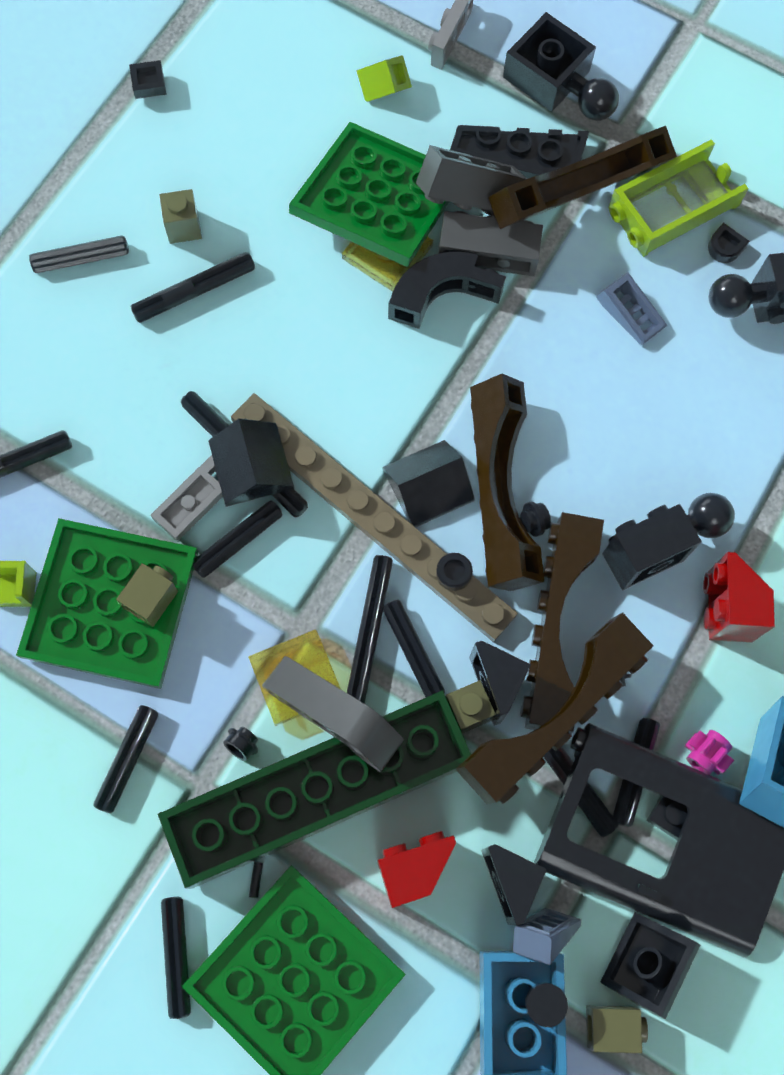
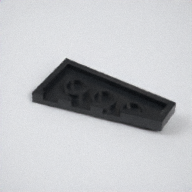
M458 125L450 150L514 166L528 179L581 161L589 131H578L577 134H562V130L549 129L548 133L530 132V128H517L516 131H501L500 127Z

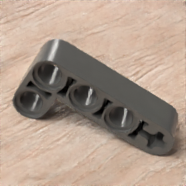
M287 656L283 657L262 685L277 700L346 744L357 756L379 772H382L404 741L402 736L372 708Z

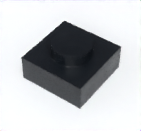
M161 60L129 64L135 99L167 95Z
M661 795L646 821L678 840L688 811L683 804Z

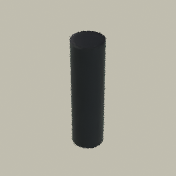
M254 862L249 891V897L258 898L263 869V863Z

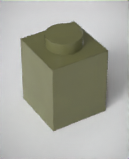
M193 190L159 194L163 224L169 243L202 239Z
M142 563L116 600L123 609L154 627L178 593V590L173 582H171L174 577L169 572L157 565L151 569Z
M480 680L445 696L462 734L492 721L496 715Z
M586 1005L587 1048L593 1052L642 1053V1043H646L648 1040V1025L646 1018L641 1017L640 1009L626 1006Z

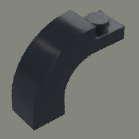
M444 252L429 256L414 264L399 279L388 303V319L419 329L428 306L439 296L452 292L466 293L499 304L506 276L500 275L493 269L476 267L478 259L476 254Z

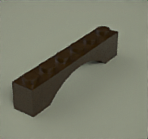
M663 126L576 163L505 187L488 197L499 228L503 229L651 170L676 158L677 155L667 127Z
M502 373L470 387L471 410L473 414L474 443L477 458L476 471L479 481V505L482 514V538L485 548V572L488 587L514 591L543 583L544 572L541 547L531 538L522 524L512 491L511 468L514 448L519 431L527 416L524 382Z
M562 512L557 523L551 522L547 542L553 544L552 555L545 557L543 566L544 577L548 578L546 590H540L537 603V611L543 613L541 625L535 624L531 642V646L537 647L535 660H529L531 666L526 674V681L532 682L530 696H523L520 717L526 718V729L536 730L556 715L569 699L574 689L562 659L559 639L560 617L565 598L572 584L583 571L594 563L600 553L604 525L603 519ZM574 726L569 730L570 733L574 732Z
M623 612L611 618L585 643L584 661L578 681L569 699L556 715L541 727L526 735L510 739H494L482 743L455 770L486 804L497 803L498 801L504 804L519 790L516 783L525 774L531 777L546 763L543 756L551 748L555 751L558 750L572 737L569 730L577 722L581 725L584 724L598 711L595 704L603 696L609 699L623 686L620 679L628 671L634 674L648 661L645 654L654 645Z

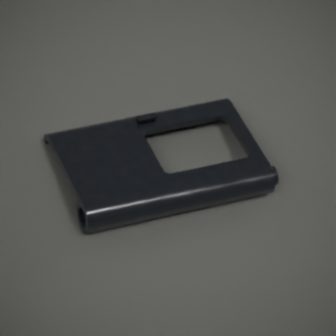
M588 723L584 729L578 727L570 745V748L575 750V760L534 863L547 869L546 873L739 956L748 957L758 942L784 871V828L740 805L739 802L743 789L591 723ZM596 768L602 769L686 806L688 811L687 817L666 872L662 877H653L568 839L567 831L592 770Z

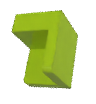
M403 55L356 70L366 102L412 87Z
M0 561V607H31L35 595L37 572L26 561Z

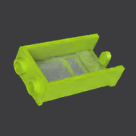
M712 139L614 189L608 207L610 215L616 223H620L627 233L630 244L637 248L643 257L647 256L652 250L731 208L733 210L740 206L749 188L746 184H743L733 190L730 189L727 185L731 175L730 166L724 163L716 170L709 161L710 154L715 146Z

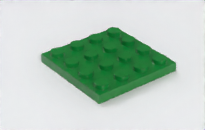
M349 122L289 203V214L408 267L449 204V201H444L443 204L429 201L425 198V193L416 184L426 156L425 154Z
M58 518L16 656L21 659L161 689L194 571L193 562L198 556V549L192 546ZM142 563L151 569L157 565L169 572L174 577L171 582H173L178 590V593L154 627L123 609L116 600Z
M291 865L185 982L182 988L269 1075H321L406 974Z

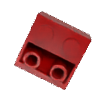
M727 552L704 575L703 590L705 594H708L709 607H706L704 612V627L709 629V640L752 643L775 627L774 590L736 552Z
M443 831L420 838L419 847L407 850L406 844L403 843L383 850L384 858L379 859L377 863L391 908L432 894L456 845L454 835L445 838Z

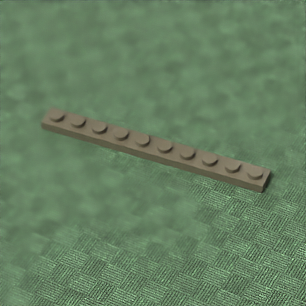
M253 393L231 415L232 422L240 418L276 423L289 470L493 643L516 618L518 613L473 575L469 584L461 590L451 591L442 587L436 578V568L439 560L447 553L258 395Z

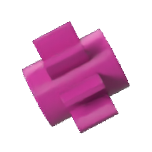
M709 730L706 735L702 731L695 733L685 745L691 751L686 757L688 763L693 768L711 775L713 771L717 775L724 774L734 762V759L727 755L732 750V745L724 736L714 730Z

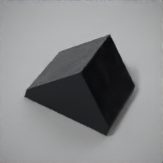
M238 418L208 440L226 507L295 489L276 423Z
M445 440L382 467L408 522L414 527H418L475 501L463 458Z
M479 641L474 644L469 659L477 681H481L496 714L492 719L493 726L501 724L509 713L531 664L484 641Z
M496 844L482 849L481 852L507 924L514 926L523 924L547 869Z
M634 912L600 983L653 1015L666 1019L701 945Z

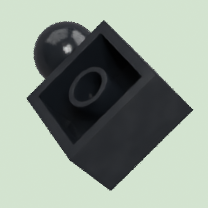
M547 12L506 53L503 78L551 112L570 92L578 97V105L582 114L594 121L609 118L616 111L619 103L618 90L610 80L594 78L588 81L584 78L590 72L596 46Z
M784 253L769 254L751 284L747 279L737 274H727L718 278L712 284L708 295L709 304L713 311L722 317L734 318L745 313L750 305L753 304L757 323L769 321L771 324H779L784 322Z
M705 493L693 500L688 509V515H686L681 504L669 509L666 505L659 506L647 514L648 519L636 524L633 519L618 526L615 529L616 534L608 539L609 544L602 555L623 591L684 562L702 542L698 535L705 538H717L726 534L731 529L735 519L733 505L721 494Z

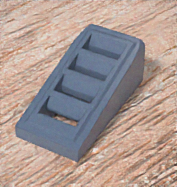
M628 272L596 296L600 304L640 345H643L668 326ZM619 291L625 295L620 300L616 296ZM630 301L634 306L627 310L624 304ZM639 310L643 315L635 321L631 315ZM649 320L652 325L645 331H642L639 326Z
M545 908L526 918L523 924L514 928L513 952L551 965L581 927L582 919Z

